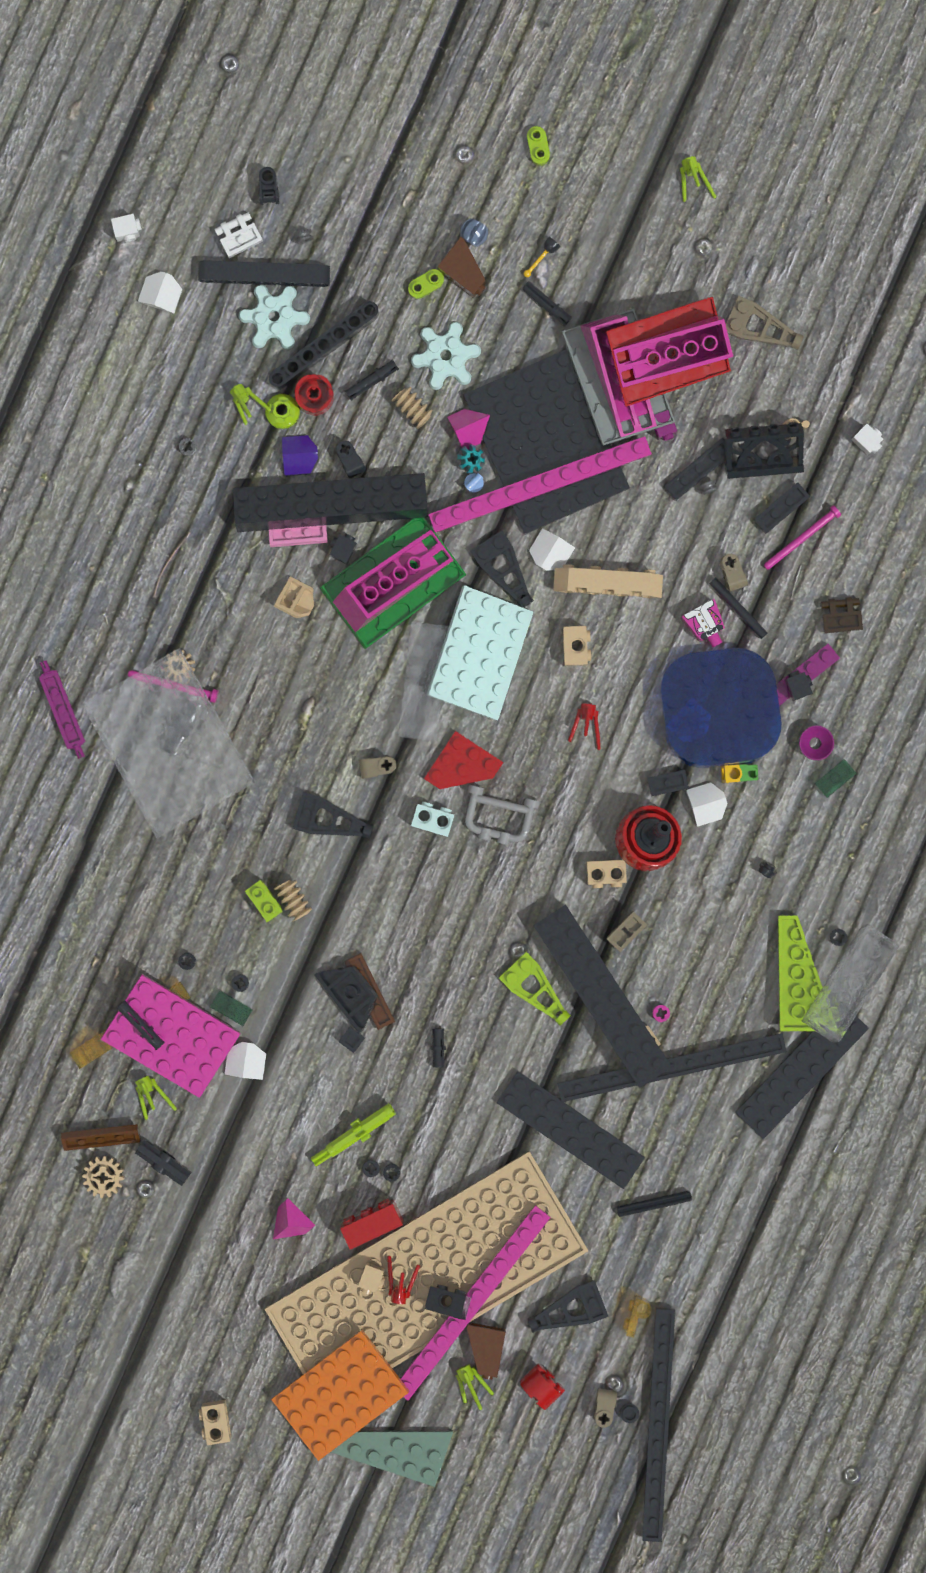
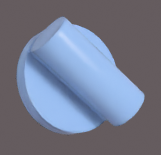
M479 473L469 474L464 481L465 488L472 493L479 492L483 487V477Z

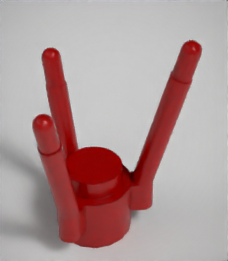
M582 703L581 709H577V716L568 738L569 742L573 739L580 717L582 720H585V737L588 735L589 721H593L594 718L597 750L601 749L598 724L599 711H596V705Z
M388 1255V1295L391 1296L392 1303L406 1304V1298H410V1292L420 1265H416L407 1290L403 1286L404 1272L400 1275L399 1286L394 1288L391 1256Z

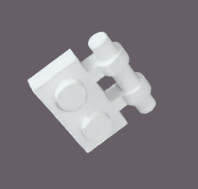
M249 212L243 215L239 214L235 219L227 223L223 222L220 224L221 226L214 229L217 236L225 233L226 237L220 239V242L229 258L263 242L255 224L252 223L247 226L245 223L252 219ZM239 225L241 226L242 229L234 233H231V229Z

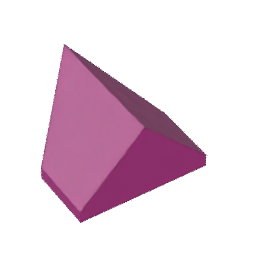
M463 409L447 417L461 448L466 446L469 450V445L477 446L481 444L490 415Z
M287 1198L278 1207L273 1240L304 1235L315 1224Z

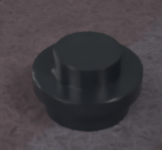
M760 863L758 871L765 877L771 879L772 876L777 874L775 871L776 867L771 863Z
M631 1403L625 1404L620 1410L621 1419L626 1423L637 1421L639 1418L637 1406Z

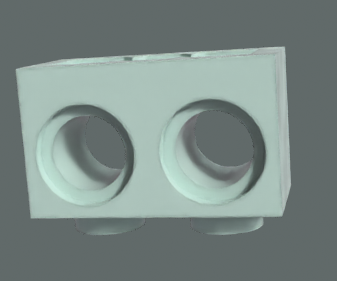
M422 801V805L417 804L411 826L448 837L454 815L451 814L452 810L443 807L440 810L433 809V804ZM422 810H426L430 814V818L427 821L419 819V813ZM446 816L448 824L445 827H440L437 824L438 817Z

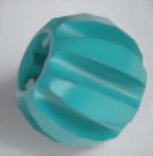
M469 445V450L466 446L460 449L463 454H458L457 460L462 461L458 465L461 470L466 467V473H473V468L476 472L482 469L479 464H485V458H481V454L484 453L481 448L476 451V445ZM470 456H474V460L472 462H468L467 458H469Z

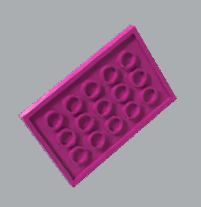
M141 974L125 1000L149 1026L152 1025L154 1027L153 1030L165 1043L155 1050L145 1038H141L138 1030L119 1010L102 1035L101 1040L200 1098L241 1033L146 975ZM129 1013V1015L139 1024V1022Z

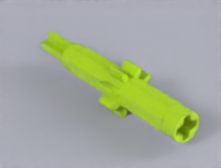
M388 1103L362 1121L357 1118L351 1122V1129L327 1144L326 1148L311 1157V1161L317 1167L331 1156L334 1157L358 1140L361 1139L362 1143L371 1137V1131L396 1115L395 1110Z

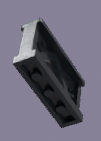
M791 422L782 425L771 424L769 426H751L747 428L733 427L725 430V471L727 479L804 472V430L801 423ZM796 437V441L792 445L786 447V445H788L791 442V438L788 440H785L784 438ZM744 441L742 444L738 443L742 450H737L732 446L733 442ZM763 441H767L778 448L767 459H761L758 454L751 452ZM797 448V456L792 457L789 451ZM732 453L739 455L735 462H732Z

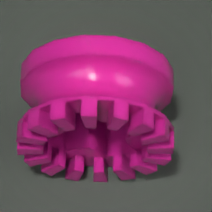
M658 1005L653 1009L652 1016L657 1022H665L670 1016V1010L664 1005ZM659 1008H661L662 1011H666V1014H664L663 1019H661V1017L656 1016V1013H658Z

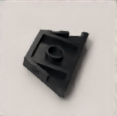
M355 965L317 972L315 977L356 1031L361 1033L378 998L377 993Z

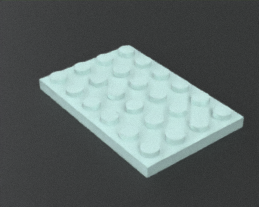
M462 586L426 695L490 719L498 720L533 611L470 587Z

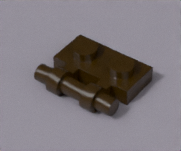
M845 597V599L841 600L831 598L828 601H821V609L829 608L830 613L822 615L824 634L863 630L861 611H853V606L860 605V599ZM846 607L847 612L836 613V608Z

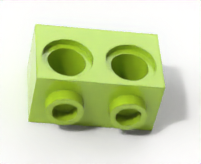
M263 880L258 881L245 891L266 922L271 921L284 911Z

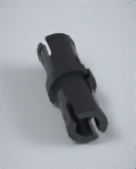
M432 1028V1067H445L444 1050H446V1046L444 1045V1028Z

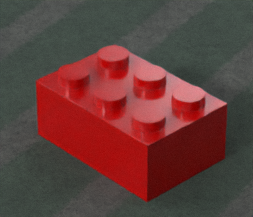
M389 1198L379 1202L378 1207L374 1209L368 1207L362 1210L357 1217L351 1215L343 1219L340 1230L350 1250L403 1225V1218L394 1199L389 1201Z

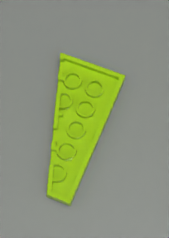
M778 916L779 1031H838L798 916Z

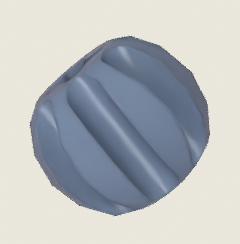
M470 218L461 225L460 237L464 238L467 243L478 247L487 240L488 228L476 219Z

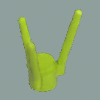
M692 156L682 160L683 167L679 169L682 180L683 202L687 201L686 173L687 176H693L696 186L699 187L700 183L697 176L699 172L712 197L716 198V194L696 157Z
M238 384L230 390L244 425H247L248 422L242 408L248 418L252 417L245 404L249 400V395L267 411H271V408L257 397L249 387L244 388L242 384Z
M148 1075L135 1082L137 1086L135 1089L139 1096L145 1120L148 1119L143 1095L146 1096L151 1109L155 1110L149 1092L153 1091L152 1087L158 1091L174 1111L177 1110L172 1101L157 1085L154 1078L150 1079Z
M467 1364L456 1370V1378L459 1383L463 1403H467L463 1386L464 1382V1384L467 1383L478 1409L481 1410L482 1406L471 1383L474 1380L473 1376L479 1380L490 1395H494V1392L478 1374L475 1366L471 1368L470 1364Z

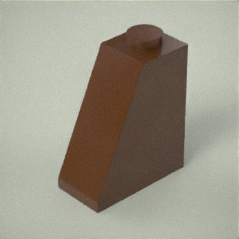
M460 237L438 265L437 269L468 295L475 298L476 295L480 296L485 290L486 280L464 238Z
M469 1322L467 1331L478 1374L482 1375L481 1377L484 1379L492 1380L493 1377L497 1378L506 1329Z

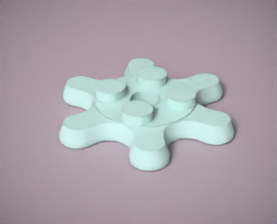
M257 285L254 289V295L258 299L257 306L254 309H242L239 312L241 322L253 323L257 328V332L252 338L253 346L263 348L270 338H277L284 349L289 350L293 348L295 340L291 335L292 327L295 325H306L310 321V315L306 311H296L292 307V301L297 295L296 289L293 286H286L279 296H272L266 286ZM271 312L279 313L280 317L277 321L273 322L269 319Z
M452 322L445 335H437L431 327H424L420 335L426 342L427 349L425 352L414 354L411 357L413 367H428L431 370L432 376L429 380V385L434 390L442 388L444 380L449 376L455 377L462 385L469 384L471 374L466 370L465 363L468 359L477 358L481 354L479 345H465L461 342L460 335L463 327L459 322ZM444 350L451 353V358L447 361L442 360L440 357L441 352Z

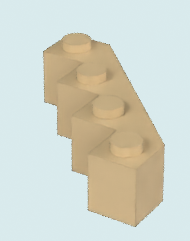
M563 565V568H555L553 591L620 597L662 598L663 575L655 574V570L629 572L627 568H617V571L601 570V567L598 566L582 569L574 568V565Z

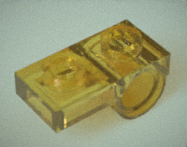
M634 1295V1299L629 1301L628 1311H630L629 1319L625 1318L623 1329L626 1330V1336L633 1338L638 1319L647 1318L651 1314V1306L648 1300ZM640 1304L647 1305V1310L643 1313L637 1311V1307Z

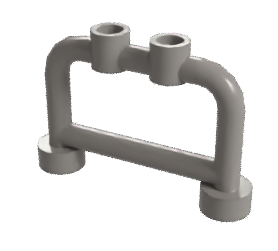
M469 785L468 792L471 793L465 823L471 832L479 834L478 838L488 841L490 837L497 838V843L508 845L509 841L520 842L527 837L534 808H539L540 801L525 798L524 805L482 796L484 788ZM477 802L525 813L521 832L514 835L476 826L473 823V816Z

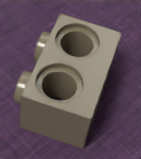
M631 911L606 939L621 952L647 924L634 911Z

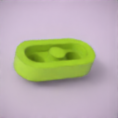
M535 126L529 129L527 142L532 162L542 166L549 161L550 151L545 130ZM538 133L540 137L536 139L533 137V134ZM543 152L544 156L538 157L537 153Z
M432 269L419 276L409 284L408 291L410 296L414 299H422L438 290L444 283V276L442 272L436 269ZM437 276L438 280L436 282L431 281V277ZM419 285L422 289L415 291L414 287Z

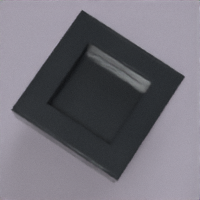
M350 1026L339 1040V1043L354 1053L365 1037Z

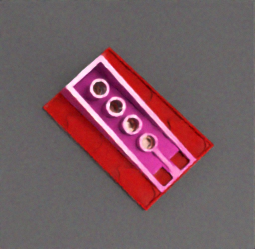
M713 296L606 331L625 407L731 371L728 358L733 357L725 320L717 315Z

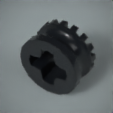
M835 929L830 933V941L835 946H842L847 942V934L842 929ZM836 932H839L840 935H844V938L841 939L842 942L838 943L837 940H833V937L836 936Z
M191 953L182 954L178 960L179 966L184 970L192 969L196 964L195 956ZM184 956L192 958L191 966L188 967L187 964H182Z
M239 974L232 979V987L237 992H243L249 986V980L243 974ZM240 978H243V982H245L246 985L242 986L241 989H239L238 985L235 984V981H238Z
M367 1160L362 1168L363 1173L367 1177H375L380 1170L379 1164L375 1160ZM369 1163H373V1166L377 1167L373 1174H369V1171L365 1170Z
M388 1164L383 1171L384 1178L389 1182L397 1181L401 1174V1170L396 1164ZM393 1167L397 1175L390 1178L387 1170L389 1171Z

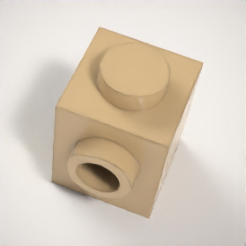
M366 1262L358 1284L361 1291L372 1294V1292L376 1293L377 1289H382L385 1278H382L385 1269Z

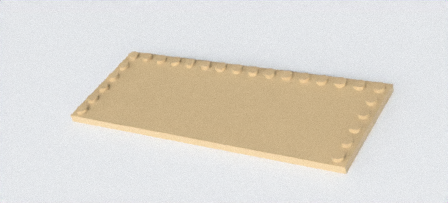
M528 1151L265 1308V1311L302 1374L306 1373L361 1330L365 1332L393 1368L422 1351L448 1317L447 1315L424 1309L430 1286L437 1287V1284L447 1286L450 1292H455V1289L467 1293L535 1205L551 1216V1218L471 1321L588 1252V1249L532 1154ZM388 1255L391 1256L394 1288L399 1286L400 1275L404 1272L403 1286L407 1290L416 1265H420L410 1292V1298H406V1304L392 1303L391 1296L388 1295ZM366 1262L385 1269L382 1278H385L382 1289H377L376 1293L367 1294L358 1287ZM450 1296L445 1299L447 1307L452 1303Z

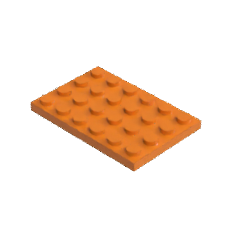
M361 1330L271 1400L319 1461L407 1395L409 1390L369 1337Z

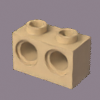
M625 861L586 862L587 885H592V888H603V884H611V887H622V883H627ZM614 868H618L621 871L619 879L611 877V871ZM595 869H599L602 872V877L599 880L592 878L591 874Z
M226 1400L203 1403L201 1409H199L200 1421L204 1422V1428H202L203 1440L207 1441V1445L230 1442L232 1437ZM215 1409L218 1412V1416L211 1417L208 1414V1410ZM218 1428L221 1431V1435L214 1436L211 1430Z

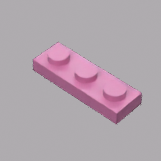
M323 525L269 530L270 547L328 543L327 527Z

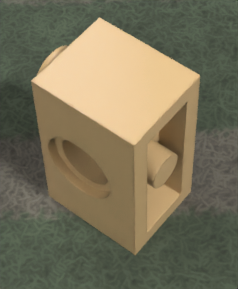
M586 626L563 627L564 666H587L588 661H591V649L587 650V642H590V630H587ZM574 641L581 642L582 650L574 651L572 643Z

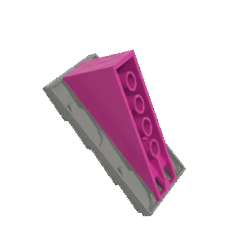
M633 308L561 331L602 445L675 422L665 394L627 407L624 405L606 331L638 320ZM669 410L670 419L666 423H660L654 417L655 414Z

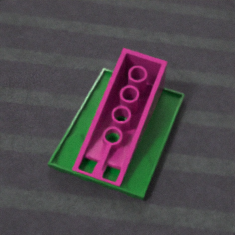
M414 518L321 586L320 589L363 648L367 649L465 577L466 573L425 518Z

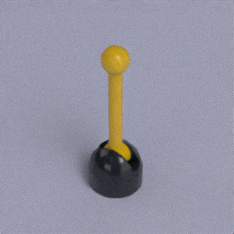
M550 236L544 242L545 251L528 270L524 271L525 277L531 276L533 269L547 253H554L561 247Z

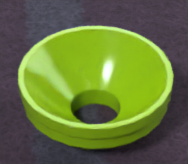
M278 394L268 401L267 406L271 408V411L269 412L265 409V415L268 422L275 428H290L299 419L300 408L296 400L290 395ZM280 404L287 406L288 410L284 415H279L276 412V408Z

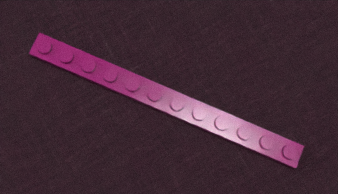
M644 436L428 515L434 532L437 533L648 457L652 453Z
M537 1205L532 1208L466 1293V1296L471 1297L466 1320L448 1316L400 1379L409 1390V1393L404 1396L406 1400L412 1397L551 1218Z

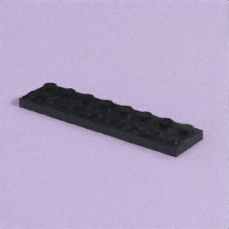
M840 1001L831 1011L838 1031H812L735 1111L762 1139L780 1123L869 1029L843 1002Z
M517 1071L496 1102L622 1189H625L645 1159V1156L565 1102H561L558 1097L519 1071Z

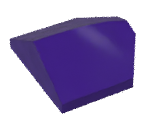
M308 435L282 437L285 476L311 474L318 460V449Z

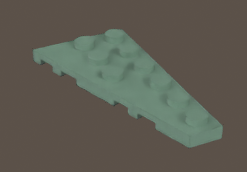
M453 1430L358 1431L331 1451V1453L435 1487Z

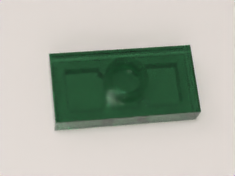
M843 759L814 784L828 798L857 773Z
M222 991L218 992L210 1008L241 1026L245 1025L253 1011L252 1008Z

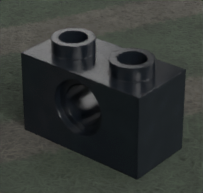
M437 1284V1287L430 1286L424 1309L466 1320L471 1297L466 1296L465 1291L455 1289V1292H450L447 1286ZM450 1296L452 1303L447 1307L445 1299Z

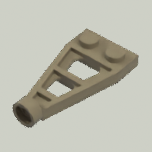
M741 296L737 297L726 323L727 333L742 340L792 347L798 350L804 338L803 335L791 330L757 303ZM751 315H757L764 321L765 326L761 332L747 330L746 325ZM769 325H774L782 330L780 338L776 339L766 335ZM795 337L793 343L790 342V339Z

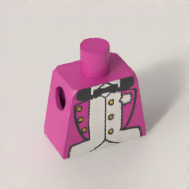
M715 599L681 617L682 621L699 642L708 638L712 647L722 643L717 632L725 627Z

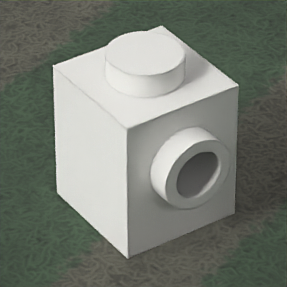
M134 214L111 219L117 241L125 240V242H131L140 236L139 230H142L139 219L135 218Z
M866 424L851 440L868 456L871 452L875 454L882 447L880 442L883 438L881 437L882 433L877 428H872Z

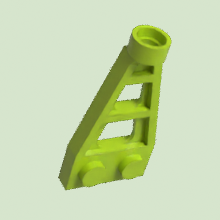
M527 952L499 977L511 992L555 1019L559 1026L571 1016L564 1010L540 965ZM529 975H535L540 983V989L534 994L527 992L521 986L522 982ZM543 991H547L553 999V1003L549 1007H544L537 1001V997ZM561 1011L562 1013L556 1017L557 1012Z

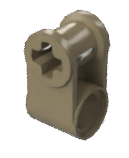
M735 554L723 556L720 559V567L728 591L732 592L748 586L746 575L742 570L738 557ZM728 559L733 560L734 562L731 565V567L730 565L726 566L725 562H727Z
M374 757L358 760L361 779L389 774L396 769V761L392 757ZM385 760H388L389 763H392V766L389 767V771H387V769L385 767L383 768L382 764L385 763Z
M597 1389L594 1419L599 1427L606 1428L612 1424L617 1391ZM605 1413L608 1419H604V1422H601L599 1416L601 1417Z

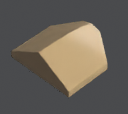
M290 576L273 607L295 618L309 616L314 607L313 588Z

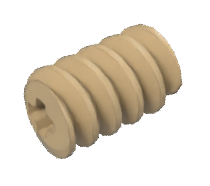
M412 387L404 388L392 399V402L398 400L395 406L400 407L403 405L401 412L408 411L406 418L413 417L411 423H418L416 429H419L431 418L430 415L433 410L425 411L427 404L420 405L422 398L415 400L417 393L410 394Z
M288 880L274 888V890H281L277 894L278 897L284 896L281 903H288L284 909L292 910L288 915L289 917H295L292 922L307 915L312 910L311 907L305 908L308 900L301 901L305 896L304 894H298L301 887L294 888L297 880Z

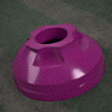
M817 725L811 726L801 734L799 747L803 755L808 759L822 760L827 758L833 751L834 738L827 728ZM812 738L820 740L821 745L818 749L811 748L810 740Z

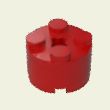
M310 374L302 377L296 384L295 399L303 412L312 416H318L330 409L334 401V392L328 379L322 375ZM312 391H313L314 393H316V392L318 391V393H317V394H318V397H317V398H315V397L311 398V397H312V396H311V392H312Z
M539 1363L520 1381L523 1390L531 1399L534 1398L538 1401L536 1404L544 1410L550 1407L565 1391L559 1382L556 1383L553 1380L555 1376L548 1369L545 1370Z

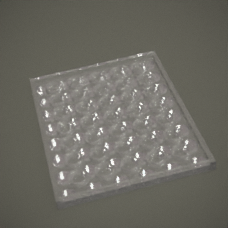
M180 648L82 705L156 839L255 783Z

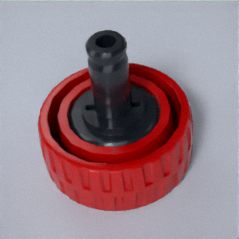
M647 805L632 810L620 821L615 834V844L623 861L634 869L641 871H654L666 866L676 857L682 844L681 829L677 820L671 813L659 806Z

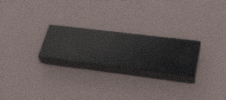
M722 437L664 486L675 501L725 461V439Z

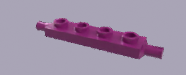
M47 660L40 662L39 664L44 674L39 677V680L67 749L75 750L77 759L85 757L81 746L86 740L57 670H50Z

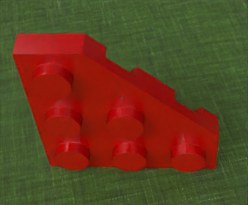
M455 731L424 779L438 789L494 778L503 762Z

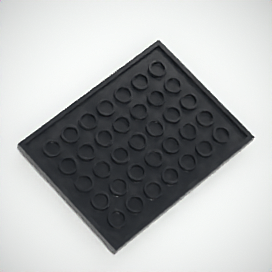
M567 349L463 394L471 411L490 415L482 439L503 487L612 448L610 443L606 445L601 444ZM620 466L512 505L526 535L630 489Z

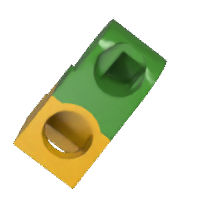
M758 765L721 766V783L758 780Z

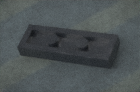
M797 482L758 515L754 521L767 534L810 496Z

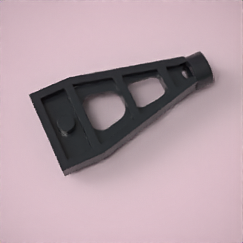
M503 530L470 551L480 568L516 600L520 607L525 608L534 601L528 593L513 546ZM501 554L507 556L510 564L509 569L503 573L498 572L491 565V561ZM512 572L515 573L519 581V585L514 589L510 588L504 581V577Z
M303 792L292 829L308 834L362 836L363 838L370 839L374 825L359 820L322 797ZM323 808L332 813L333 821L331 825L318 826L315 823L319 809ZM342 816L351 821L352 824L349 830L336 828L338 817ZM362 826H365V827H364V830H363V833H361V831H360L361 827H362Z
M591 1280L576 1286L540 1313L527 1318L532 1333L544 1329L591 1324L609 1316L596 1282ZM576 1298L581 1299L585 1307V1313L579 1316H571L567 1311V1305ZM557 1308H562L565 1319L552 1322L549 1318V1313ZM536 1320H540L541 1324L539 1326Z

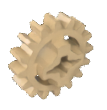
M98 1156L95 1158L96 1162L89 1161L91 1167L86 1166L84 1168L87 1173L83 1174L82 1177L87 1178L83 1185H89L87 1192L93 1190L94 1197L98 1193L100 1198H103L105 1194L111 1197V1191L116 1194L118 1192L116 1187L123 1186L120 1180H124L125 1177L120 1176V1173L124 1169H118L120 1162L114 1164L113 1157L108 1161L107 1156H103L102 1160ZM100 1165L98 1172H92L94 1167ZM109 1166L113 1168L115 1173L110 1171ZM103 1172L105 1176H108L105 1181H102L103 1179L99 1177ZM92 1181H95L98 1184V1188L93 1184ZM109 1182H115L111 1188L107 1189Z

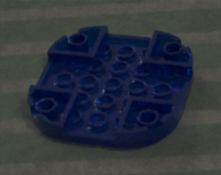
M743 648L696 652L678 658L666 670L660 686V698L666 730L665 736L673 754L684 761L685 764L697 768H709L710 766L752 763L762 759L773 749L781 733V714L774 673L767 661L760 655Z

